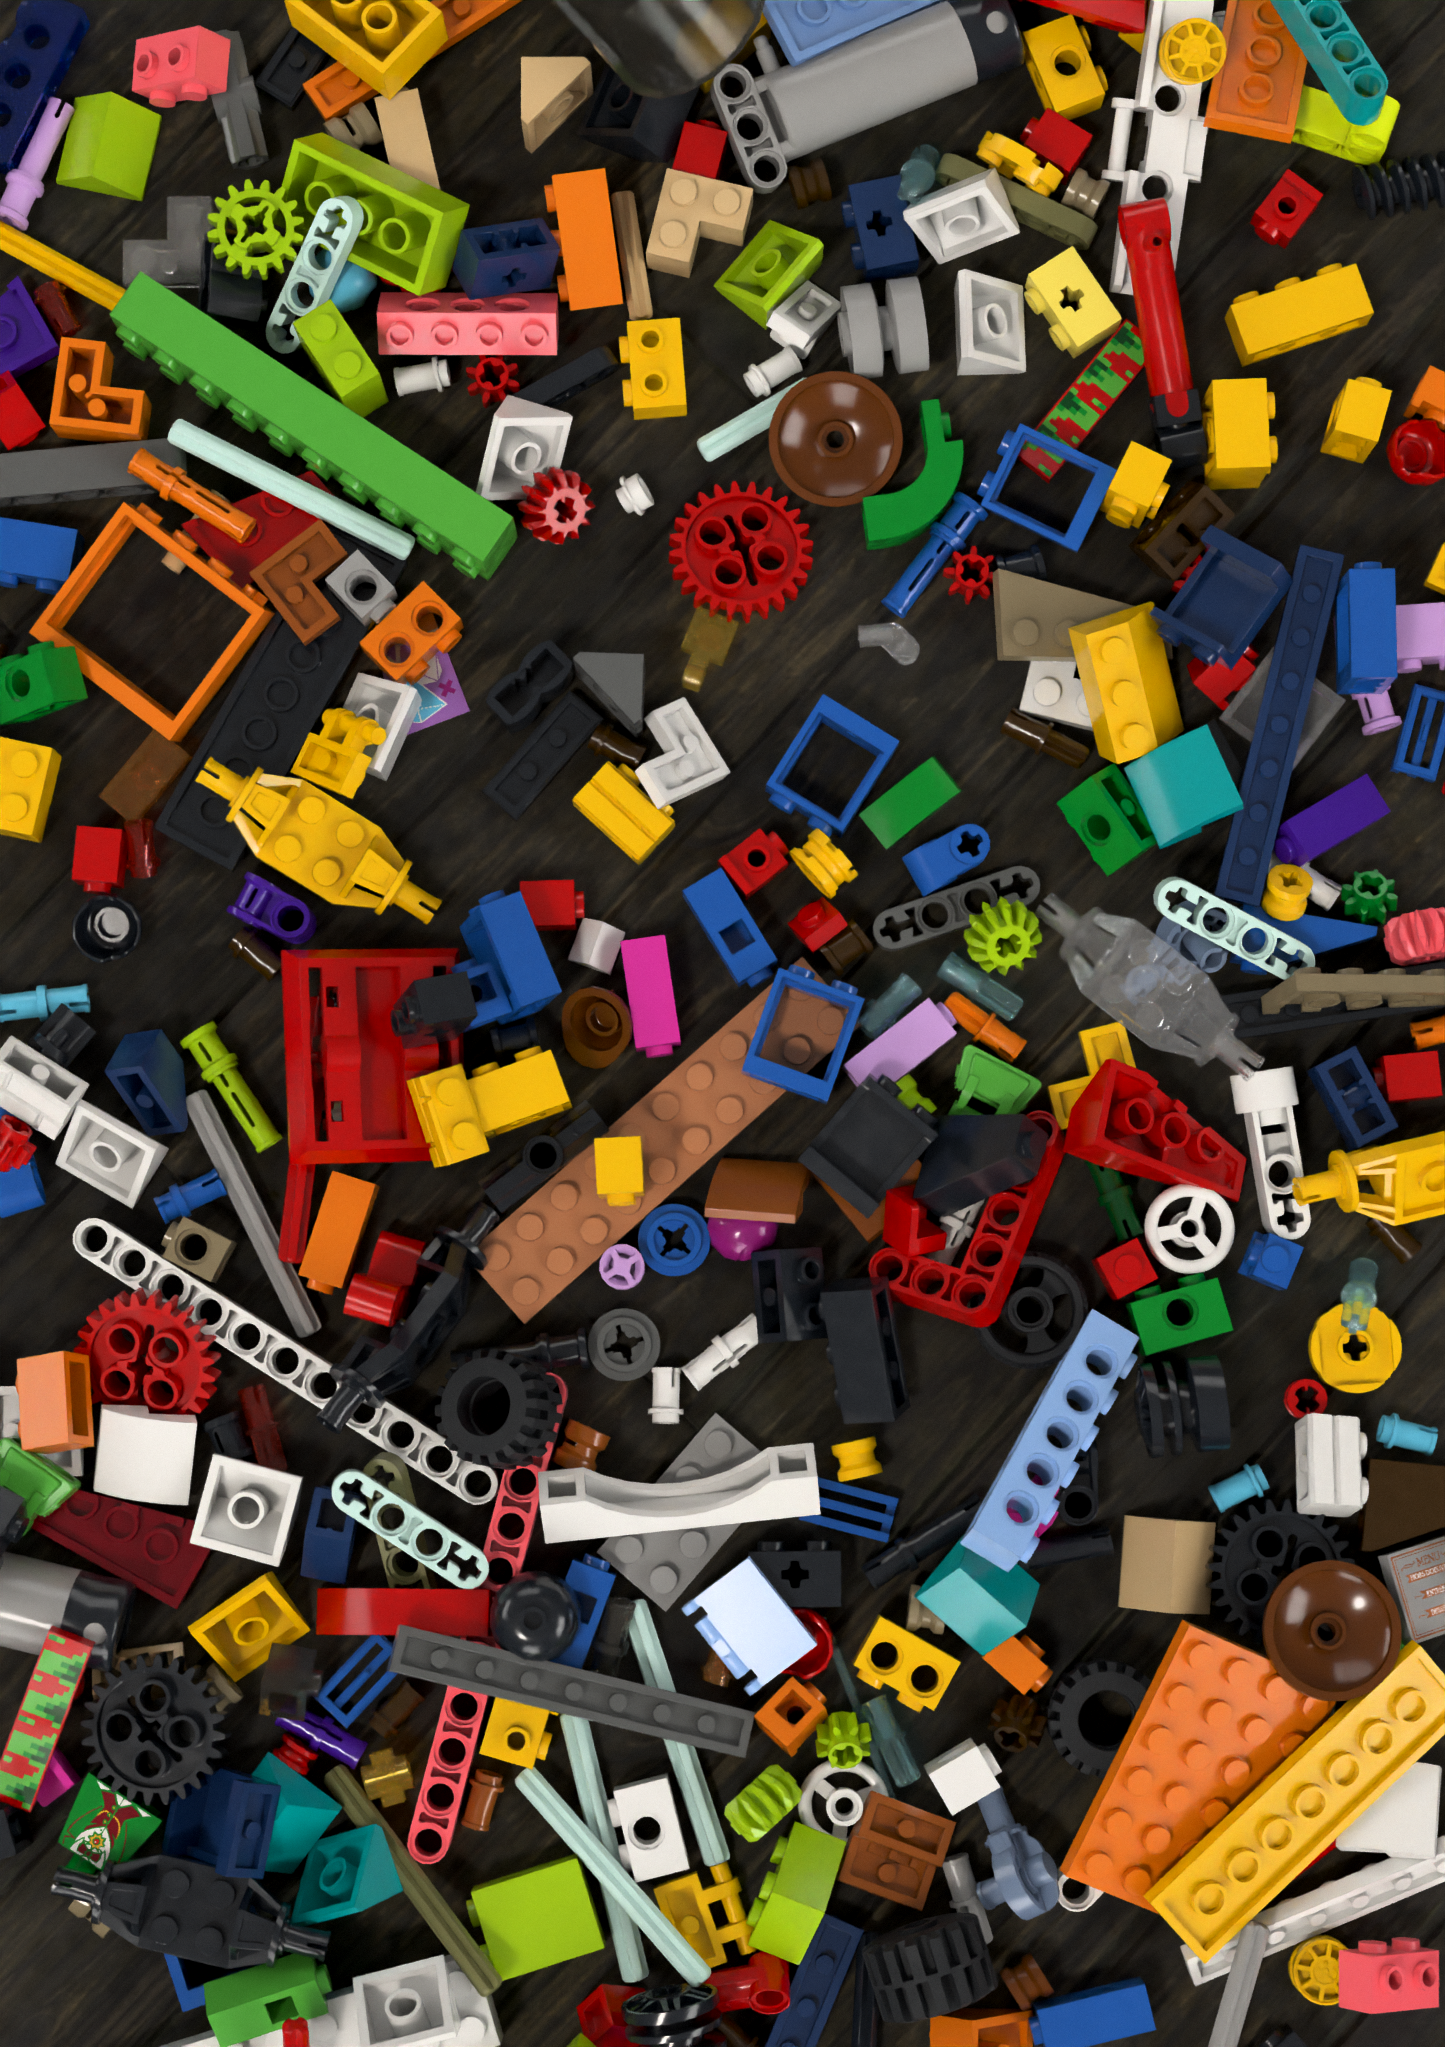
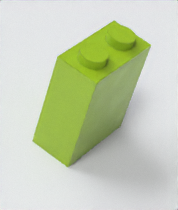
M331 299L293 322L305 355L335 400L362 418L389 402L380 373Z
M576 1854L475 1885L471 1891L473 1899L466 1901L473 1927L481 1926L486 1944L480 1945V1949L502 1977V1981L605 1948V1936L582 1861Z

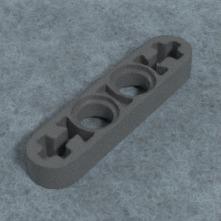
M1011 867L885 910L874 921L872 927L873 939L881 949L892 952L970 927L969 914L974 913L967 910L964 903L965 895L971 890H982L988 895L990 906L996 907L998 902L997 893L990 883L997 881L999 883L998 889L1002 890L1012 885L1013 876H1019L1022 882L1029 881L1031 887L1025 892L1026 898L1020 899L1017 893L1005 895L1003 898L1007 899L1010 905L1018 899L1027 907L1033 903L1039 894V878L1028 867ZM929 904L941 905L947 912V922L940 928L928 927L922 920L923 909ZM914 911L915 925L922 933L921 935L913 936V927L900 932L898 942H892L890 936H881L880 931L886 926L885 920L892 919L895 925L908 922L910 919L905 912Z

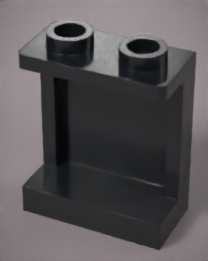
M869 1073L798 1158L803 1165L867 1219L880 1206V1202L886 1196V1191L895 1186L932 1141L934 1142L939 1136V1131L934 1127L938 1119L919 1103L913 1108L907 1105L898 1097L903 1090L883 1073L878 1079Z

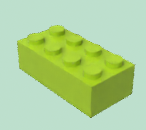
M323 132L294 139L282 187L286 189L287 193L284 203L286 204L293 200H296L299 210L292 217L304 218L305 227L295 232L303 235L305 239L317 211L324 201L338 196H350L360 204L364 220L347 258L348 261L418 296L446 287L470 204ZM338 209L334 212L339 217L337 226L347 224V221L342 217L343 209ZM280 213L276 225L286 229V222ZM334 230L326 232V234L333 235ZM321 243L318 244V246L329 251V249L325 245Z

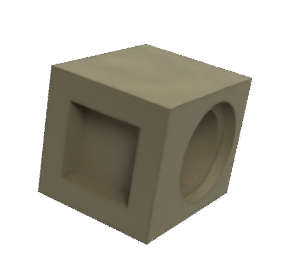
M183 1216L180 1224L173 1221L161 1243L162 1246L166 1247L162 1257L210 1282L217 1283L237 1242ZM201 1235L207 1243L206 1254L201 1259L192 1261L185 1252L186 1242L192 1236Z

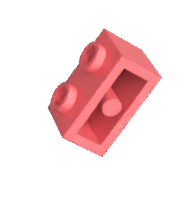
M200 25L137 39L133 64L132 91L149 98L150 104L163 108L174 107L176 102L183 100L204 101L207 99V95L226 92L231 40Z
M1407 1937L1392 1938L1391 1946H1387V1943L1383 1941L1362 1940L1358 1941L1357 1949L1339 1950V2007L1369 2014L1439 2007V1950L1420 1947L1419 1939Z

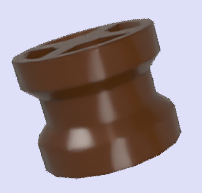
M1030 1952L1022 1956L1019 1965L1014 1968L1005 1967L999 1971L1023 2012L1031 2008L1033 2000L1039 1996L1048 1997L1055 1993Z

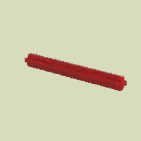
M318 996L310 997L311 1052H313V1037L322 1034V1018H318V1006H321V997ZM327 997V1005L329 1007L335 1006L333 999ZM311 1063L316 1142L319 1141L323 1110L322 1099L324 1098L325 1084L324 1080L314 1081V1063ZM316 1164L288 1165L277 1256L279 1261L292 1264L302 1263L306 1252Z

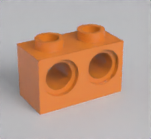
M422 581L359 644L363 652L393 682L401 684L409 682L411 685H414L430 669V666L427 664L430 659L439 651L446 654L460 641L462 635L459 632L464 626L461 618ZM435 613L443 618L441 627L434 632H425L419 628L420 620L427 614ZM404 644L411 649L410 656L406 661L392 663L387 659V653L394 645Z

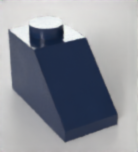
M162 1029L125 1034L104 1072L148 1136L184 1132L188 1126L183 1060Z

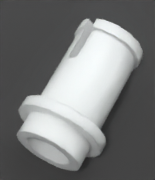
M787 346L760 365L751 364L748 366L749 371L743 374V378L755 397H759L762 394L767 397L771 394V388L795 373L801 372L803 369L795 352Z
M437 356L432 357V362L402 368L396 367L393 370L399 397L404 396V394L436 388L438 392H443L444 387L452 385L447 360H438Z
M652 1368L653 1402L652 1408L648 1409V1414L652 1415V1423L679 1424V1415L684 1414V1409H679L681 1368Z

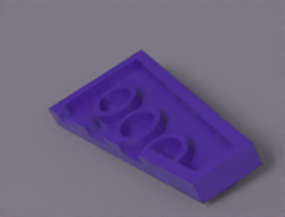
M19 276L7 285L9 290L0 297V375L9 370L14 379L59 355L60 350Z

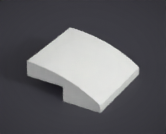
M101 1404L93 1482L94 1491L141 1502L188 1505L197 1430L196 1416L149 1414L148 1406Z
M1415 1762L1336 1838V1847L1340 1851L1386 1853L1389 1857L1436 1860L1442 1768L1438 1765Z

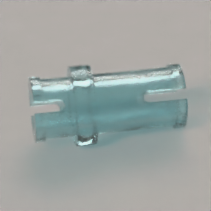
M901 973L899 978L877 1000L871 999L865 1005L867 1010L856 1021L858 1024H861L859 1028L869 1038L876 1040L885 1029L888 1030L897 1023L895 1019L917 997H920L923 992L909 976Z

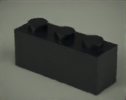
M888 1277L837 1279L820 1292L821 1297L819 1300V1314L826 1323L829 1339L827 1343V1358L834 1367L837 1383L835 1386L836 1405L842 1411L844 1424L894 1422L911 1405Z

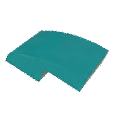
M1207 724L1156 748L1124 768L1159 849L1201 833L1202 826L1244 809L1242 799Z

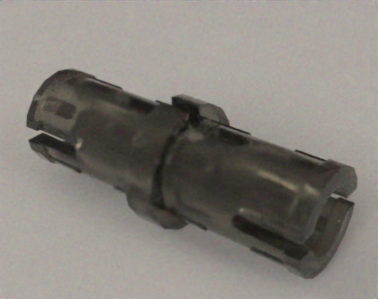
M610 1596L607 1598L602 1626L599 1633L594 1635L592 1642L595 1650L589 1671L617 1678L622 1656L628 1653L630 1645L627 1637L636 1609L635 1602H630V1599L620 1596Z

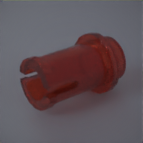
M52 280L34 290L33 293L36 297L34 304L36 307H42L58 341H61V337L70 338L83 329L65 297L67 293L65 286H60L57 280Z
M147 818L134 819L135 825H133L131 820L124 822L129 859L125 862V868L130 870L131 877L134 878L155 876L158 873L157 867L161 865V859L156 857L153 821Z

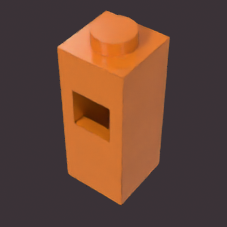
M332 1171L298 1273L300 1276L309 1278L306 1287L330 1295L333 1294L335 1287L346 1290L379 1190L378 1185Z

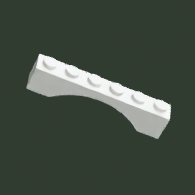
M813 1443L768 1447L752 1459L728 1471L707 1478L681 1483L649 1484L629 1482L601 1475L585 1467L538 1472L539 1503L545 1544L821 1514Z

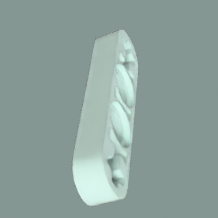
M350 196L330 198L319 207L267 322L265 330L266 339L275 351L284 354L302 349L292 323L298 320L295 319V316H304L329 300L364 220L363 210L354 198ZM335 210H344L342 217L347 221V224L337 226L339 217L334 213ZM334 230L333 235L326 234V232ZM319 243L325 245L331 253L332 259L328 268L321 267L315 259L314 252ZM301 282L307 283L314 292V300L309 307L303 305L297 295V289ZM292 323L290 333L294 336V339L287 341L285 339L287 331L282 326Z
M1168 877L1162 880L1155 888L1153 894L1154 904L1157 910L1168 919L1283 980L1292 976L1293 971L1298 968L1292 966L1286 972L1288 965L1280 958L1272 955L1275 946L1290 955H1294L1297 950H1300L1298 957L1303 962L1299 968L1315 967V956L1312 950L1304 943L1185 879ZM1180 887H1183L1181 895L1197 905L1193 915L1186 908L1176 904L1169 910L1170 902L1165 898L1167 892L1170 890L1176 893ZM1199 896L1204 897V899L1198 904ZM1213 907L1223 908L1227 917L1223 928L1214 932L1206 930L1203 925L1204 914ZM1192 915V921H1187L1186 919ZM1251 928H1260L1265 933L1266 940L1264 946L1256 952L1245 951L1242 946L1243 935ZM1277 938H1281L1282 940L1276 945ZM1270 956L1269 963H1266L1265 960Z
M345 1470L334 1479L332 1484L333 1501L340 1510L458 1587L473 1589L480 1586L486 1580L489 1573L487 1558L477 1546L360 1470ZM355 1479L362 1482L360 1491L371 1499L375 1490L383 1494L373 1503L369 1517L360 1513L366 1508V1504L359 1499L353 1498L349 1503L343 1500L344 1491L340 1488V1485L344 1481L352 1484ZM388 1503L397 1504L404 1511V1520L395 1529L382 1527L377 1519L379 1509ZM425 1529L437 1530L442 1535L443 1544L434 1554H424L416 1546L418 1534ZM452 1541L460 1545L454 1550V1554L460 1558L468 1560L471 1555L477 1557L475 1564L480 1571L476 1576L467 1574L464 1579L459 1577L460 1568L450 1559L447 1560L446 1567L438 1564L447 1555Z

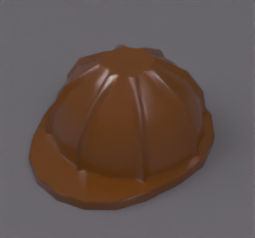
M596 986L584 987L569 996L562 1011V1030L566 1048L573 1059L586 1067L593 1069L604 1068L614 1062L626 1049L633 1032L630 1006L626 1005L613 989L608 990Z

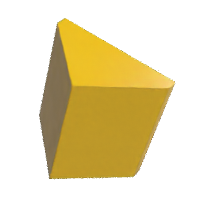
M273 1571L262 1575L188 1626L192 1636L234 1682L240 1680L311 1630Z

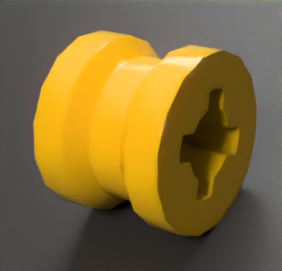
M1281 864L1273 867L1267 878L1268 888L1265 889L1261 899L1263 910L1271 917L1281 921L1298 920L1306 910V898L1309 896L1313 886L1312 877L1307 871L1295 865Z
M875 1436L831 1446L833 1455L839 1459L840 1469L837 1472L839 1482L883 1472L881 1463L875 1460L874 1449L877 1446Z

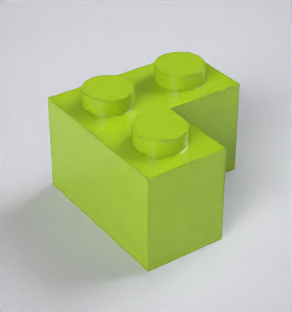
M796 1821L787 1838L779 1835L770 1858V1862L777 1865L775 1873L767 1871L758 1895L759 1898L754 1899L747 1917L746 1924L753 1926L748 1942L749 1946L800 1965L825 1914L846 1841Z

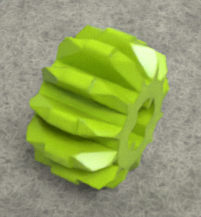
M1000 896L996 907H991L988 903L983 902V913L981 915L969 914V922L972 927L964 930V939L968 944L967 952L971 959L979 962L981 968L987 971V973L997 968L1000 974L1006 976L1009 967L1012 965L1023 971L1024 963L1022 960L1025 957L1037 958V951L1034 945L1042 942V934L1037 928L1039 926L1037 917L1030 910L1027 911L1024 903L1018 899L1010 905L1007 899Z
M778 1764L767 1767L727 1804L724 1815L730 1821V1826L748 1842L758 1841L801 1801L803 1792L797 1786V1781Z

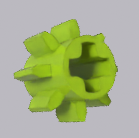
M841 1711L831 1713L824 1724L816 1725L818 1738L815 1740L818 1758L828 1756L832 1768H853L860 1763L863 1756L871 1755L869 1741L872 1740L869 1723L858 1724L855 1712Z

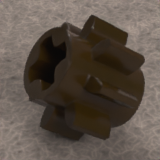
M1014 1695L1008 1703L1000 1698L997 1700L987 1728L988 1730L995 1731L994 1738L1003 1749L1010 1752H1021L1026 1749L1027 1745L1035 1749L1038 1748L1048 1718L1040 1716L1041 1708L1035 1700L1025 1695Z

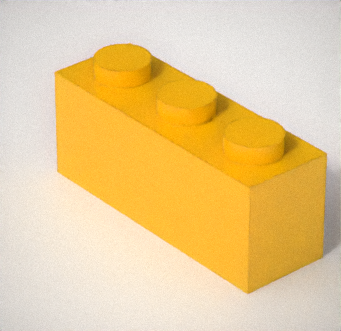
M1341 263L1331 264L1316 272L1317 277L1302 282L1299 277H1293L1275 285V291L1260 296L1258 291H1251L1236 297L1233 300V305H1230L1227 311L1225 321L1242 367L1367 325L1374 311L1357 264L1342 267Z

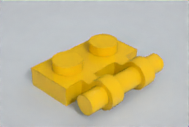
M329 708L322 714V722L325 725L320 735L309 732L290 772L302 779L353 799L357 788L364 781L366 770L372 760L371 757L363 754L366 745L382 744L386 739V731L379 727V724L371 718L365 716L357 718L355 713L344 708Z
M727 1861L710 1866L715 1884L709 1887L702 1888L697 1871L653 1887L661 1912L710 1968L727 1962L723 1943L735 1939L740 1955H746L757 1950L748 1945L753 1926L746 1924L748 1916L745 1914L738 1892L742 1891L738 1877L732 1876ZM721 1900L729 1923L716 1928L708 1904Z

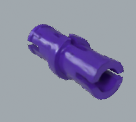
M290 1698L283 1706L274 1723L275 1726H280L310 1743L308 1748L312 1751L317 1752L320 1749L349 1765L353 1770L369 1744L333 1725L334 1719L326 1715L323 1719L294 1703Z

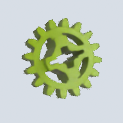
M247 179L244 184L245 191L238 192L234 186L230 185L228 187L230 195L228 201L219 197L214 200L220 213H210L207 219L209 224L217 227V229L207 232L209 242L220 243L213 250L216 259L228 256L225 266L229 272L235 270L239 265L242 267L244 279H249L253 270H259L262 280H266L268 278V268L274 267L277 272L282 274L284 273L282 261L285 258L295 262L297 253L292 246H302L304 242V236L295 231L304 228L305 223L303 217H292L299 210L296 200L284 203L287 196L286 189L281 187L273 194L270 191L268 180L262 182L260 189H254L250 179ZM261 202L258 206L243 207V205L248 203ZM280 213L286 222L285 237H282L280 232L274 227L279 220L278 216ZM228 222L238 231L232 246L227 240L226 235ZM263 223L265 233L262 235L255 232L250 237L247 227L249 225L258 227ZM255 253H270L263 257H252Z

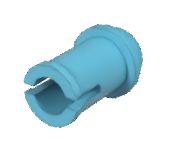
M1392 1413L1391 1416L1383 1415L1377 1428L1376 1440L1382 1442L1387 1449L1397 1446L1431 1456L1437 1443L1438 1434L1436 1433L1438 1429L1402 1420L1399 1414Z
M1246 1463L1243 1465V1471L1208 1486L1209 1492L1221 1513L1256 1494L1259 1498L1264 1496L1263 1491L1270 1487L1258 1464L1249 1467Z

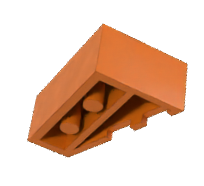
M605 168L552 175L553 184L544 185L548 213L557 211L559 230H551V233L560 247L558 257L563 256L565 275H557L560 302L569 301L570 311L623 304Z

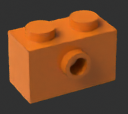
M59 1351L17 1359L18 1375L15 1385L19 1395L20 1421L18 1423V1434L21 1439L22 1451L52 1454L93 1447L94 1433L89 1355Z

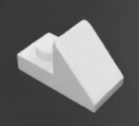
M807 280L773 311L766 324L772 329L770 337L783 347L789 346L799 358L805 359L836 318L837 312H840L841 302Z

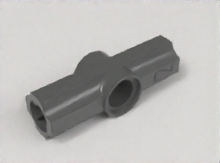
M227 29L216 31L215 33L231 40L226 92L211 95L219 125L222 124L224 139L233 169L249 170L257 168L263 163L270 161L259 117V115H262L261 104L253 75L249 74L244 44L239 31H229Z

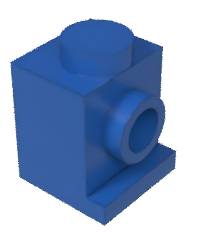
M476 958L451 967L452 973L467 971L470 986L477 991L479 996L478 1001L475 1002L478 1016L462 1033L499 1020L512 1012L493 960L478 965Z
M1254 1231L1237 1273L1278 1291L1285 1290L1289 1285L1304 1247L1272 1233L1261 1234Z

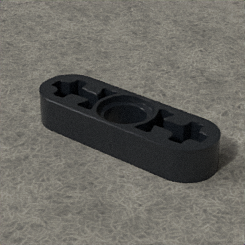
M603 345L589 351L511 396L555 408L608 378L617 371L620 365L609 346Z

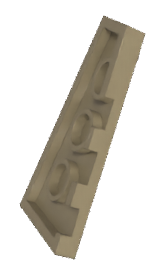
M998 568L992 573L997 658L1002 661L1076 662L1068 628L1135 606ZM1163 639L1169 662L1173 659L1172 645Z
M1318 967L1299 968L1293 971L1292 976L1261 997L1262 1014H1279L1280 1008L1286 1004H1300L1301 1012H1320L1321 1008L1331 1007L1346 1001L1347 1010H1359L1378 1006L1383 1003V999L1388 1000L1389 1008L1445 1005V969H1431L1421 972L1420 975H1406V970L1401 968L1385 969L1378 972V974H1364L1362 968H1345L1336 971V974H1322L1321 969Z

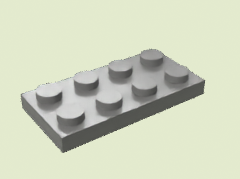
M715 1412L655 1484L681 1483L707 1478L728 1471L752 1459L761 1451ZM741 1523L609 1537L597 1553L605 1560L611 1562L613 1567L666 1612Z

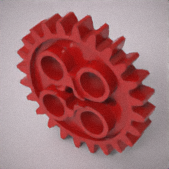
M732 481L730 493L725 494L722 488L716 484L714 485L712 499L699 492L697 497L699 508L686 503L684 505L686 519L677 517L675 519L674 529L678 533L670 534L669 546L675 548L669 551V563L677 565L673 569L672 578L673 580L686 579L681 585V594L688 595L695 592L693 604L695 608L708 602L710 604V617H714L720 609L726 610L727 622L731 623L735 612H741L745 623H750L752 611L757 610L759 615L766 620L768 619L770 605L780 612L784 611L785 600L783 596L795 601L799 591L796 585L806 586L808 575L804 571L811 570L813 558L807 555L812 552L813 541L804 539L808 535L809 524H797L801 513L799 508L789 512L785 511L788 503L787 496L780 498L776 502L771 500L772 487H768L762 495L756 494L755 482L749 484L746 492H740L737 482ZM726 518H730L735 526L736 538L741 552L748 553L747 568L757 583L756 586L750 585L748 581L746 566L739 550L733 551L735 537L725 521ZM748 520H756L762 523L764 528L759 531H752L747 529L743 523ZM706 534H715L721 537L723 541L717 545H710L701 538ZM764 559H772L778 562L780 567L776 570H766L760 566L759 562ZM722 573H731L739 581L734 584H724L718 580L717 576Z
M138 1288L131 1294V1298L125 1291H121L114 1297V1301L109 1298L98 1306L99 1311L94 1310L87 1316L86 1320L89 1325L86 1324L78 1331V1335L84 1341L80 1342L73 1350V1352L89 1355L91 1388L95 1392L91 1396L92 1404L102 1401L105 1405L148 1406L149 1414L195 1416V1412L200 1414L208 1406L206 1399H210L217 1391V1388L210 1382H214L221 1375L220 1370L210 1366L221 1357V1353L208 1350V1346L216 1339V1335H202L200 1331L207 1323V1320L200 1319L193 1322L190 1317L194 1311V1306L190 1305L183 1311L177 1308L179 1296L176 1294L167 1303L163 1302L161 1289H156L148 1299L143 1288ZM150 1324L154 1326V1337H153V1338H151V1326H150ZM121 1328L127 1329L133 1334L135 1343L129 1342L124 1338ZM164 1337L172 1339L177 1344L179 1352L170 1350L165 1343ZM148 1350L146 1357H143L142 1355ZM116 1371L124 1373L128 1377L130 1385L122 1383ZM160 1380L167 1382L172 1387L174 1394L166 1393L160 1385ZM142 1384L144 1385V1398H142L140 1394Z

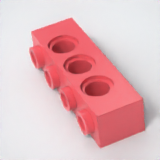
M381 292L377 308L379 355H557L559 339L558 293H512L469 300L466 293H427L418 296L408 292Z

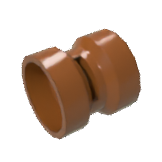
M569 1419L564 1430L566 1439L562 1446L556 1448L551 1461L567 1469L585 1467L595 1472L597 1468L596 1457L600 1451L605 1450L611 1437L580 1422Z

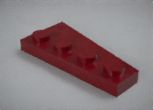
M83 1490L76 1491L61 1504V1507L50 1513L49 1516L43 1517V1515H38L33 1520L34 1523L31 1527L121 1579L133 1582L137 1588L175 1609L180 1608L213 1550L190 1543L195 1520Z

